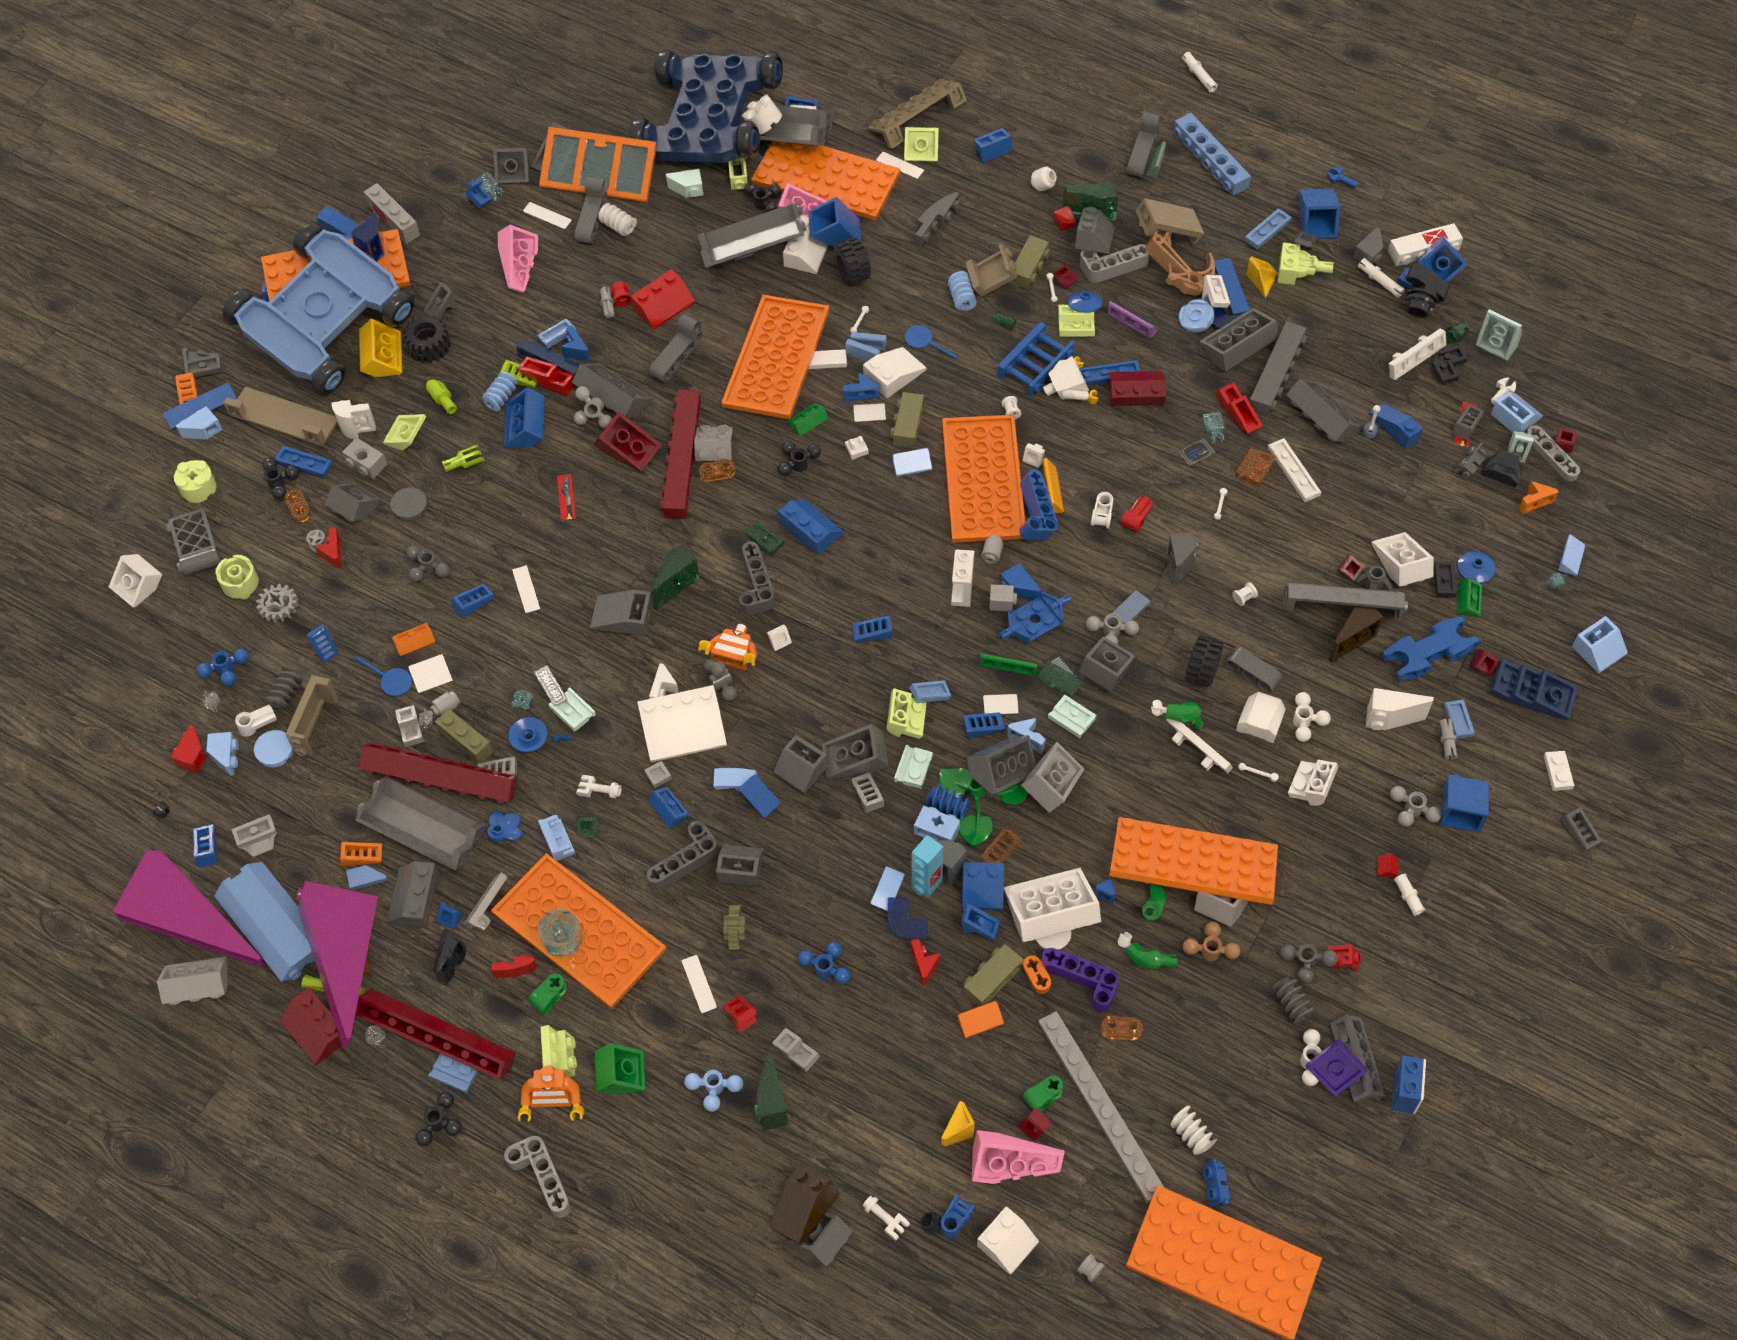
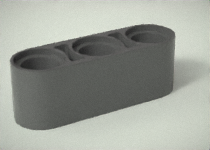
M1237 647L1225 661L1226 666L1231 671L1267 693H1271L1283 678L1277 669L1242 647Z

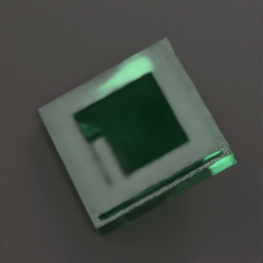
M578 816L576 836L597 838L598 818Z

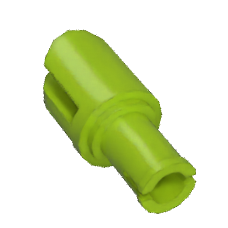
M429 380L426 384V389L438 405H442L447 413H454L457 410V406L450 399V391L442 382Z
M478 444L459 451L456 457L442 461L445 471L448 472L460 466L465 469L485 461L483 457H480L482 455L481 451H476L479 449Z

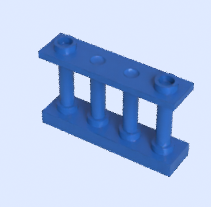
M1040 322L998 364L997 376L1003 380L1007 375L1011 374L1029 386L1028 396L1032 397L1041 390L1043 384L1050 378L1049 372L1058 361L1073 357L1075 342L1071 341L1066 347L1047 336L1046 324ZM1043 341L1060 353L1054 358L1036 347V345ZM1028 353H1034L1050 364L1043 369L1025 356ZM1022 363L1039 375L1032 380L1016 370L1015 367L1017 364Z

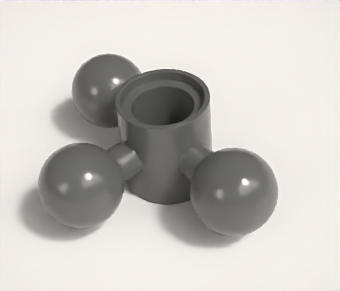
M415 545L407 548V557L410 560L418 559L420 563L419 567H413L409 571V578L413 582L421 581L424 576L423 572H435L441 578L448 576L450 573V568L446 563H437L432 550L425 549L421 551Z
M713 658L707 659L704 663V669L706 672L712 673L708 676L710 685H714L715 692L723 689L722 697L726 701L734 700L737 696V691L733 686H728L733 683V680L725 664Z
M1286 944L1280 949V955L1284 960L1290 961L1298 957L1304 964L1303 968L1297 973L1298 980L1303 984H1309L1313 981L1314 973L1310 968L1319 961H1322L1328 967L1334 966L1338 961V956L1334 951L1327 950L1321 954L1310 944L1302 945L1299 950H1296L1290 944ZM1307 951L1314 952V956L1310 960L1304 959V954Z

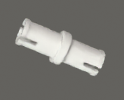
M1402 874L1396 877L1394 881L1397 883L1403 894L1401 897L1403 900H1406L1412 914L1416 916L1424 912L1425 908L1417 896L1418 892L1416 889H1413L1407 875Z

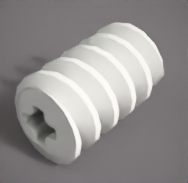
M606 203L600 209L598 215L601 223L609 226L622 236L632 233L637 224L636 218L627 215L626 212L615 205L610 206V203Z
M1188 1105L1173 1117L1171 1126L1172 1128H1177L1176 1132L1178 1135H1182L1183 1141H1188L1187 1146L1189 1148H1194V1155H1199L1210 1149L1217 1139L1209 1140L1212 1132L1204 1134L1207 1126H1198L1201 1119L1193 1120L1196 1113L1188 1114L1187 1112L1191 1108Z

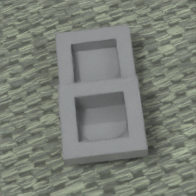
M414 705L395 710L404 746L409 747L423 743L424 740Z
M787 1028L772 1043L783 1055L805 1072L820 1057L818 1052L803 1043L799 1036Z

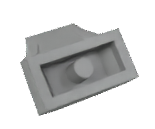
M270 814L231 829L238 848L244 849L252 857L273 849L274 837L277 832Z

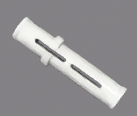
M1186 52L1182 56V60L1188 65L1190 72H1193L1209 92H1214L1216 90L1214 86L1217 88L1218 84L1203 69L1200 61H1197L1190 52Z
M1362 259L1361 262L1363 264H1358V268L1367 273L1370 279L1376 280L1397 298L1402 295L1399 292L1404 293V288L1380 271L1381 269L1378 266L1375 267L1367 259Z

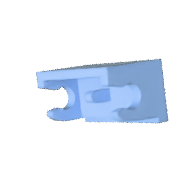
M557 815L538 820L553 859L558 861L575 854L562 821Z

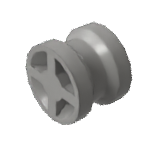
M312 530L307 534L306 540L311 551L317 553L315 546L327 544L326 537L321 530Z
M1090 1254L1077 1271L1080 1274H1085L1088 1281L1092 1283L1102 1272L1105 1265L1098 1263L1095 1260V1256Z

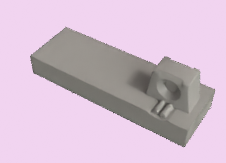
M502 872L494 877L463 925L468 929L475 927L484 931L491 920L484 912L507 879V876Z

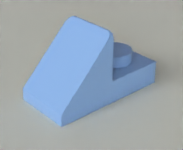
M1036 718L1009 724L1008 737L1029 735L1034 751L1041 754L1045 748L1046 739L1041 734L1033 732L1036 727Z

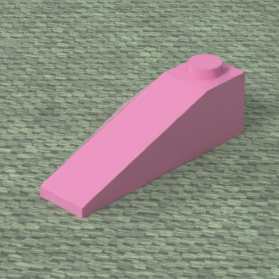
M509 225L498 232V250L508 288L523 293L528 283L530 268L534 264V256L538 252V235Z

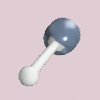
M1378 405L1373 407L1374 413L1371 423L1368 422L1363 427L1362 433L1366 438H1374L1377 435L1378 428L1375 424L1377 412L1380 411V406Z

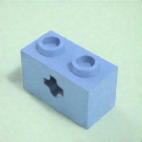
M923 806L914 824L915 835L922 838L928 835L935 841L951 840L954 842L960 829V820L951 814H943L934 807L928 808L926 806Z

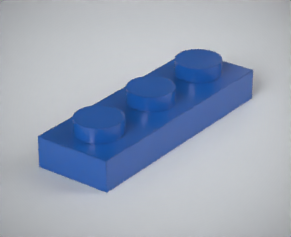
M282 446L274 459L279 465L286 467L293 465L299 471L322 478L326 477L333 465L329 459L286 446Z

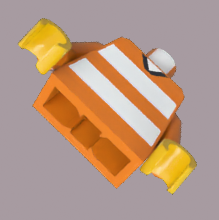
M737 624L735 631L725 629L722 634L717 635L710 641H700L698 651L705 650L707 655L711 651V658L724 663L726 666L744 671L747 670L748 663H752V666H755V660L758 656L755 644L751 642V636L746 634L748 628L743 624Z
M544 1066L541 1070H535L534 1077L529 1078L522 1086L520 1102L522 1108L519 1109L518 1120L520 1121L522 1114H527L528 1122L530 1121L531 1110L529 1105L531 1107L572 1106V1104L571 1120L574 1121L575 1112L579 1113L580 1119H582L585 1110L579 1105L581 1098L578 1083L568 1077L565 1070Z

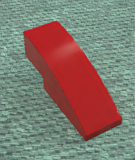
M526 357L518 367V371L558 394L568 396L575 387V384L572 383L574 379L573 374L559 371L557 365Z
M1235 383L1218 390L1215 395L1232 420L1246 434L1263 427L1246 395H1241Z

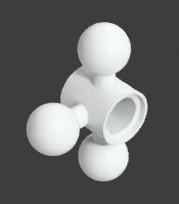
M1300 692L1295 697L1298 707L1295 711L1293 724L1298 728L1295 732L1296 738L1299 741L1305 742L1311 737V731L1308 728L1311 721H1316L1318 725L1325 726L1330 722L1331 717L1324 710L1313 714V709L1308 706L1311 702L1309 694Z
M1314 1029L1307 1030L1303 1035L1304 1042L1308 1046L1304 1048L1300 1063L1305 1069H1307L1306 1064L1311 1061L1306 1055L1311 1054L1316 1057L1322 1052L1316 1046L1320 1041V1034ZM1308 1069L1302 1074V1080L1308 1086H1314L1319 1081Z

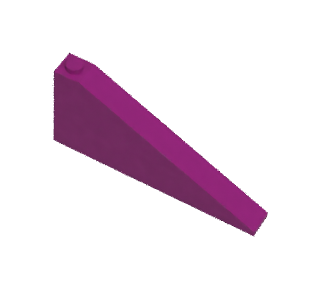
M146 850L113 910L118 920L262 968L265 967L266 964L261 956L166 856V853L160 850Z
M305 881L303 888L298 889L296 900H300L298 910L342 1047L347 1048L352 1034L378 896Z

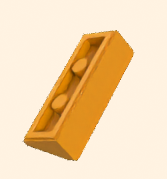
M1044 458L1043 476L1054 512L1063 513L1064 509L1057 469L1047 458Z

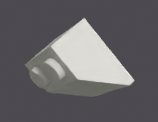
M138 554L123 555L120 557L109 588L132 607H136L156 590L162 574Z
M1006 1206L978 1238L977 1247L1011 1275L1039 1241L1025 1222Z

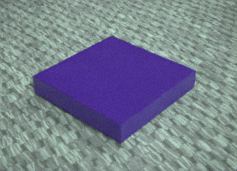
M1339 1039L1306 1064V1068L1335 1097L1368 1072L1367 1067Z

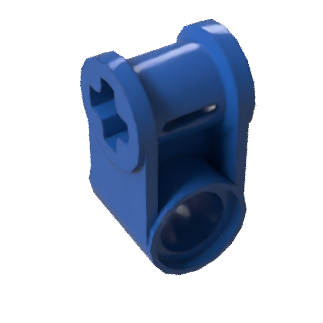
M957 1194L941 1219V1235L946 1239L956 1238L965 1223L971 1218L976 1205L968 1204L960 1199V1195ZM953 1223L956 1228L949 1230L945 1227V1224Z

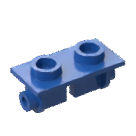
M1213 1159L1203 1166V1175L1206 1179L1207 1197L1210 1207L1214 1208L1220 1203L1221 1206L1230 1205L1229 1201H1231L1228 1185H1221V1182H1227L1225 1165L1221 1161L1216 1162V1159Z

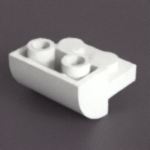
M350 400L332 402V408L342 434L346 437L355 439L358 438V433L376 431V424L369 404L352 406Z
M1318 760L1317 763L1301 761L1288 791L1289 797L1307 800L1313 806L1323 804L1337 772V763Z

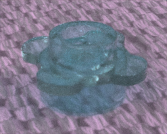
M1553 574L1549 576V581L1545 583H1550L1551 588L1561 586L1566 583L1564 578L1567 577V574Z
M525 690L516 691L514 700L511 702L512 706L515 708L522 707L524 710L529 709V703L533 699V694Z

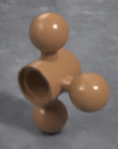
M1209 922L1205 925L1204 932L1208 937L1204 940L1203 944H1199L1193 938H1189L1183 943L1185 953L1193 955L1201 951L1202 957L1207 961L1217 960L1220 953L1225 954L1229 959H1236L1241 952L1240 947L1236 943H1228L1226 946H1222L1221 940L1217 938L1221 928L1216 922ZM1212 946L1216 951H1210L1207 947Z

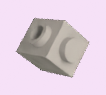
M991 584L989 610H1010L1012 612L1013 604L1016 605L1017 593H1013L1014 586Z

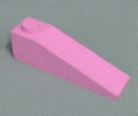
M787 183L777 208L796 202L802 208V216L809 217V210L827 201Z
M977 1130L972 1149V1181L995 1184L1000 1183V1180L1010 1178L1017 1180L1027 1175L1040 1176L1057 1173L1061 1170L1065 1152L1064 1150L1008 1135Z

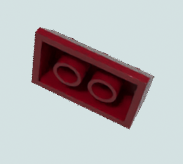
M1109 372L1110 406L1164 405L1166 384L1163 372Z
M310 987L291 1000L279 1021L317 1066L342 1046L333 1016Z

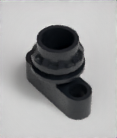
M1419 263L1411 264L1406 280L1414 286V288L1408 291L1406 299L1407 313L1417 318H1427L1429 313L1434 310L1437 302L1445 301L1450 288L1446 281Z

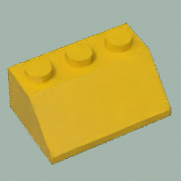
M370 319L359 329L360 371L373 377L400 375L402 373L401 331Z

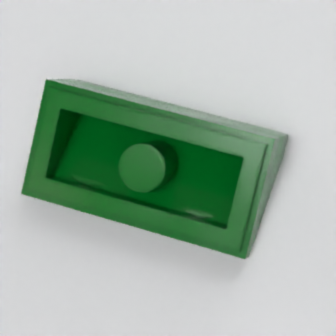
M814 403L789 419L787 423L798 435L802 436L828 419L824 407Z
M1470 578L1459 582L1457 614L1481 617L1482 584Z

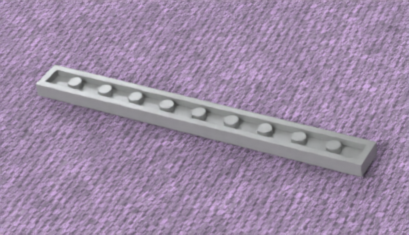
M1057 1011L1038 1020L1040 1028L1148 1204L1151 1202L1156 1186L1159 1185L1163 1188L1164 1186Z

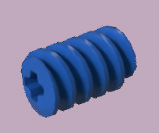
M941 784L936 788L932 787L927 795L925 804L930 805L932 803L934 808L939 806L940 812L946 810L947 815L953 813L955 817H960V821H962L968 811L970 798L967 797L965 801H962L963 794L956 798V791L953 790L951 794H948V787L941 791Z

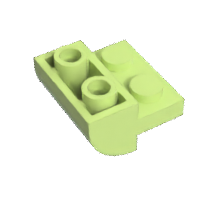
M893 689L890 697L887 730L897 737L904 734L920 739L923 736L927 702L916 703L915 699L911 698V693Z
M549 1025L542 1026L543 1067L550 1066L553 1069L565 1070L568 1077L575 1076L577 1061L573 1050L576 1046L574 1037L565 1030L555 1031Z

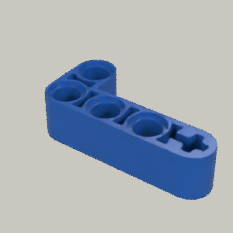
M1032 469L1020 482L1030 514V518L1020 528V534L1026 540H1047L1058 529L1059 525L1043 476L1038 470Z

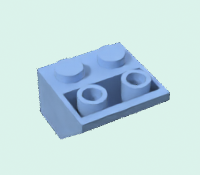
M1507 392L1499 398L1491 412L1494 418L1512 432H1524L1543 417L1541 413L1519 395Z
M1606 616L1578 634L1572 645V648L1598 674L1628 653L1619 628Z

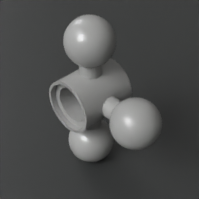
M584 386L577 388L575 392L577 399L585 401L587 404L584 407V411H578L574 414V422L578 425H584L588 417H598L599 426L605 429L612 418L601 412L604 408L603 401L599 398L591 399L588 388ZM591 404L596 405L597 408H598V411L592 410L591 407H590V405H591Z
M1117 614L1107 615L1104 621H1100L1096 616H1091L1086 620V627L1090 631H1097L1099 628H1103L1105 637L1117 645V636L1120 634V630H1124L1126 634L1131 636L1139 631L1137 622L1130 620L1122 624L1121 617Z
M1395 786L1391 789L1390 796L1392 800L1406 802L1405 811L1398 815L1400 825L1404 827L1411 826L1414 822V817L1421 815L1422 812L1425 813L1426 819L1430 822H1437L1441 819L1442 813L1439 808H1428L1425 806L1427 799L1423 793L1413 792L1408 796L1405 789L1401 786Z

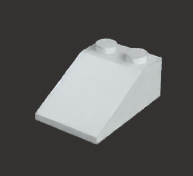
M903 347L878 354L863 364V375L879 385V392L887 399L927 370L921 362Z
M1406 532L1372 541V546L1389 577L1398 586H1406L1410 583L1433 577L1434 558Z
M1374 688L1367 707L1365 727L1373 730H1388L1426 720L1434 697Z

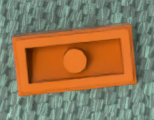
M427 623L392 636L400 656L435 642Z
M997 1001L958 1015V1022L965 1038L1004 1025Z

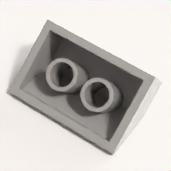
M227 956L164 966L157 980L161 1003L175 1005L186 1000L195 1002L205 997L214 999L223 996L228 988Z

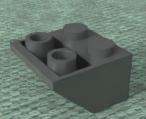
M795 735L783 749L773 774L805 794L828 767L827 754Z
M724 844L718 857L717 881L720 883L758 887L763 848Z

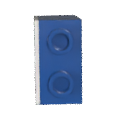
M1402 1055L1394 1070L1391 1110L1410 1114L1417 1112L1424 1097L1426 1059Z

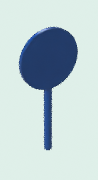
M915 325L905 332V342L910 347L920 349L930 344L955 359L958 358L957 355L933 343L932 332L925 326Z
M355 657L357 661L382 676L381 687L386 694L401 696L411 688L412 679L407 671L396 668L384 673L360 657Z

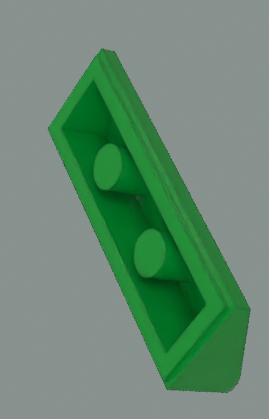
M983 653L980 655V666L1036 676L1038 664Z

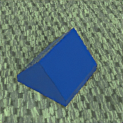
M1112 879L1097 884L1095 896L1113 904L1116 892Z
M441 903L436 922L455 929L463 914L459 910Z

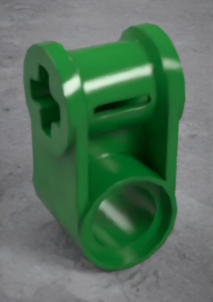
M559 974L548 976L530 994L528 1002L543 1015L548 1013L567 991L563 977Z
M1049 1076L1039 1084L1029 1088L1022 1097L1032 1111L1037 1108L1042 1112L1062 1096L1063 1082L1057 1076Z

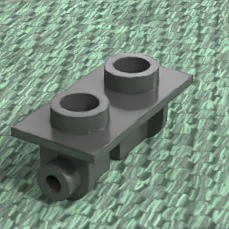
M1482 442L1468 448L1465 452L1467 454L1466 457H1463L1457 463L1458 468L1454 474L1460 471L1464 478L1472 477L1478 468L1477 466L1486 458V451L1480 449L1483 444Z

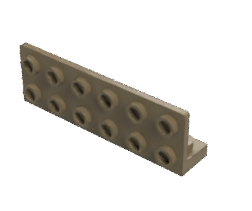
M944 79L937 80L933 86L923 89L919 95L912 96L908 102L898 105L894 111L887 112L883 118L873 121L868 130L883 133L888 148L893 149L904 142L899 126L945 96H947L950 107L954 109L967 101L961 83Z
M249 387L243 389L238 399L226 397L223 402L229 416L322 447L338 424L336 417Z

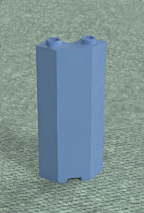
M263 862L246 864L240 869L241 873L233 879L228 877L222 881L214 897L280 981L295 980L301 975L305 964L315 962L298 906Z

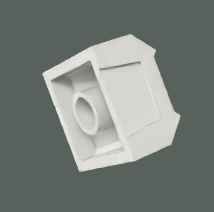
M1261 692L1249 696L1236 731L1274 743L1286 710L1281 699Z

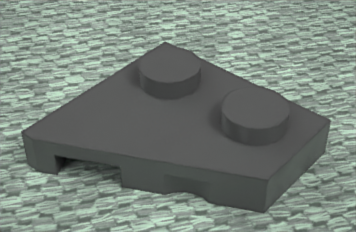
M187 348L182 349L185 374L193 373L194 377L222 372L219 354L206 353L199 350L196 353L190 352Z

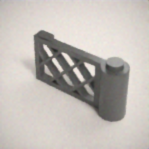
M204 508L168 519L169 523L165 525L168 534L172 533L179 556V563L176 564L180 574L184 573L187 576L217 566L221 562ZM202 515L199 522L193 521L195 517ZM184 523L181 528L174 527V524ZM189 525L195 526L192 532L186 531ZM200 528L206 530L202 536L196 534ZM182 534L188 536L184 542L178 540ZM193 538L199 539L196 545L189 544ZM204 541L211 544V546L205 548L201 547ZM186 547L192 549L190 553L182 554Z

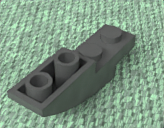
M958 192L938 200L917 220L915 246L922 248L925 242L928 243L932 232L936 231L938 226L944 227L947 222H950L954 211H957L960 207L961 201H959Z

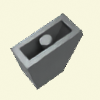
M1375 228L1356 246L1353 258L1359 262L1365 258L1372 265L1378 264L1383 257L1381 255L1383 242L1380 228Z

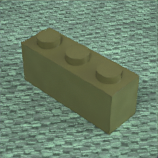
M1029 236L1015 261L1017 278L1009 283L1025 289H1029L1031 283H1035L1038 271L1041 272L1044 260L1049 258L1051 252L1049 241Z
M903 392L902 398L898 399L897 409L899 411L894 415V424L896 425L895 428L892 427L890 438H893V446L915 449L924 408V395Z
M450 709L435 721L438 732L476 764L483 763L493 754L490 742Z
M1006 944L1001 948H996L991 954V959L987 963L985 961L981 963L977 969L978 972L973 977L969 976L963 983V994L978 1007L988 1004L1021 970L1024 959Z

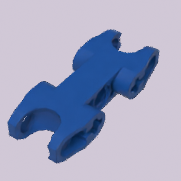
M1464 617L1445 619L1435 624L1429 630L1431 636L1415 642L1412 636L1398 640L1383 651L1381 657L1384 661H1402L1405 667L1397 672L1395 678L1397 681L1416 679L1428 673L1432 669L1430 662L1447 656L1451 662L1463 658L1479 646L1480 639L1475 636L1463 638L1458 635L1457 631L1464 626L1466 620Z

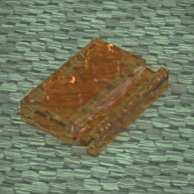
M1251 446L1235 476H1240L1243 480L1260 487L1276 456L1260 449L1256 450Z

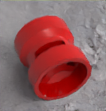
M617 282L611 286V293L617 306H626L631 302L626 283Z

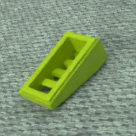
M505 360L500 373H509L517 380L518 385L536 388L537 383L532 380L529 381V378L526 376L522 378L523 374L518 371L520 364Z

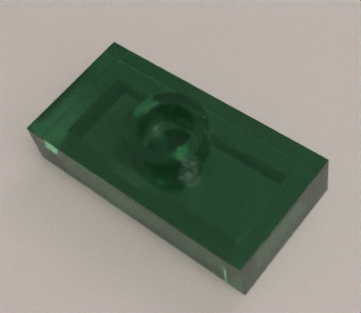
M756 520L744 531L749 539L770 556L784 545V541L759 520Z

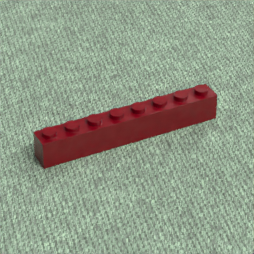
M678 389V396L674 397V407H676V411H672L674 426H670L672 440L668 441L670 455L666 456L668 470L664 471L666 485L662 486L664 500L660 501V511H663L664 518L686 519L695 453L694 440L701 406L700 390Z
M371 742L362 746L359 769H364L369 774L382 773L384 777L403 778L405 782L417 781L427 787L435 785L444 791L457 790L462 795L475 794L477 798L496 799L495 801L498 803H507L514 799L518 775Z
M369 989L358 997L355 1013L357 1017L498 1080L502 1079L512 1069L516 1052L374 989Z

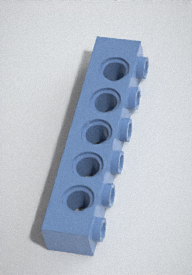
M1192 113L1175 120L1174 135L1183 142L1184 146L1193 153L1194 157L1203 164L1205 169L1212 173L1226 191L1234 196L1249 188L1251 179L1249 173Z

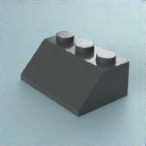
M1094 207L1083 208L1077 229L1075 249L1109 254L1115 227L1101 210Z
M414 861L399 868L386 922L387 925L427 928L439 875L435 863Z

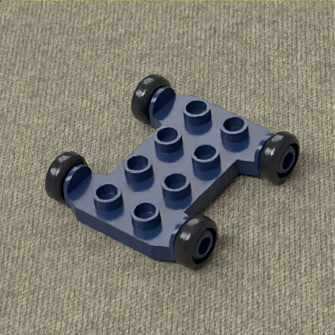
M671 50L660 51L655 60V76L658 83L663 87L674 85V88H680L681 90L667 125L656 127L645 118H636L631 123L629 138L656 142L655 158L661 161L725 163L734 159H740L741 156L746 159L755 157L760 145V133L757 124L749 120L743 121L740 125L737 124L748 92L764 90V87L776 89L780 86L783 78V63L780 55L777 52H767L763 57L757 58L755 56H740L738 54H731L729 56L699 54L681 59L680 56L675 55ZM630 146L633 153L637 155H646L648 152V148Z

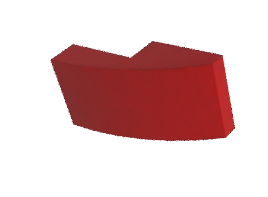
M530 955L514 956L513 964L507 961L492 963L491 971L494 978L517 977L536 970L537 963L535 958Z

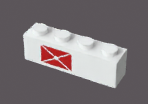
M1450 224L1393 239L1390 241L1388 253L1396 266L1407 265L1419 261L1429 246L1442 235L1457 250H1460L1463 238L1456 225Z

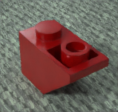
M190 725L187 731L183 733L178 747L173 750L171 758L177 767L198 773L206 759V754L194 726Z

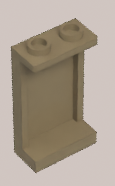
M1144 198L1135 210L1144 232L1148 236H1152L1157 229L1187 235L1191 243L1196 245L1204 235L1194 209Z
M311 676L285 734L294 753L298 756H313L308 739L325 702L336 704L338 700L331 680L328 678Z

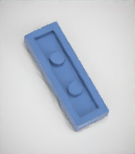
M1278 208L1247 234L1244 241L1258 250L1288 225L1292 217Z

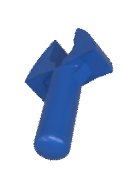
M1332 167L1330 172L1327 173V179L1333 185L1337 181L1356 188L1358 182L1343 175V168Z

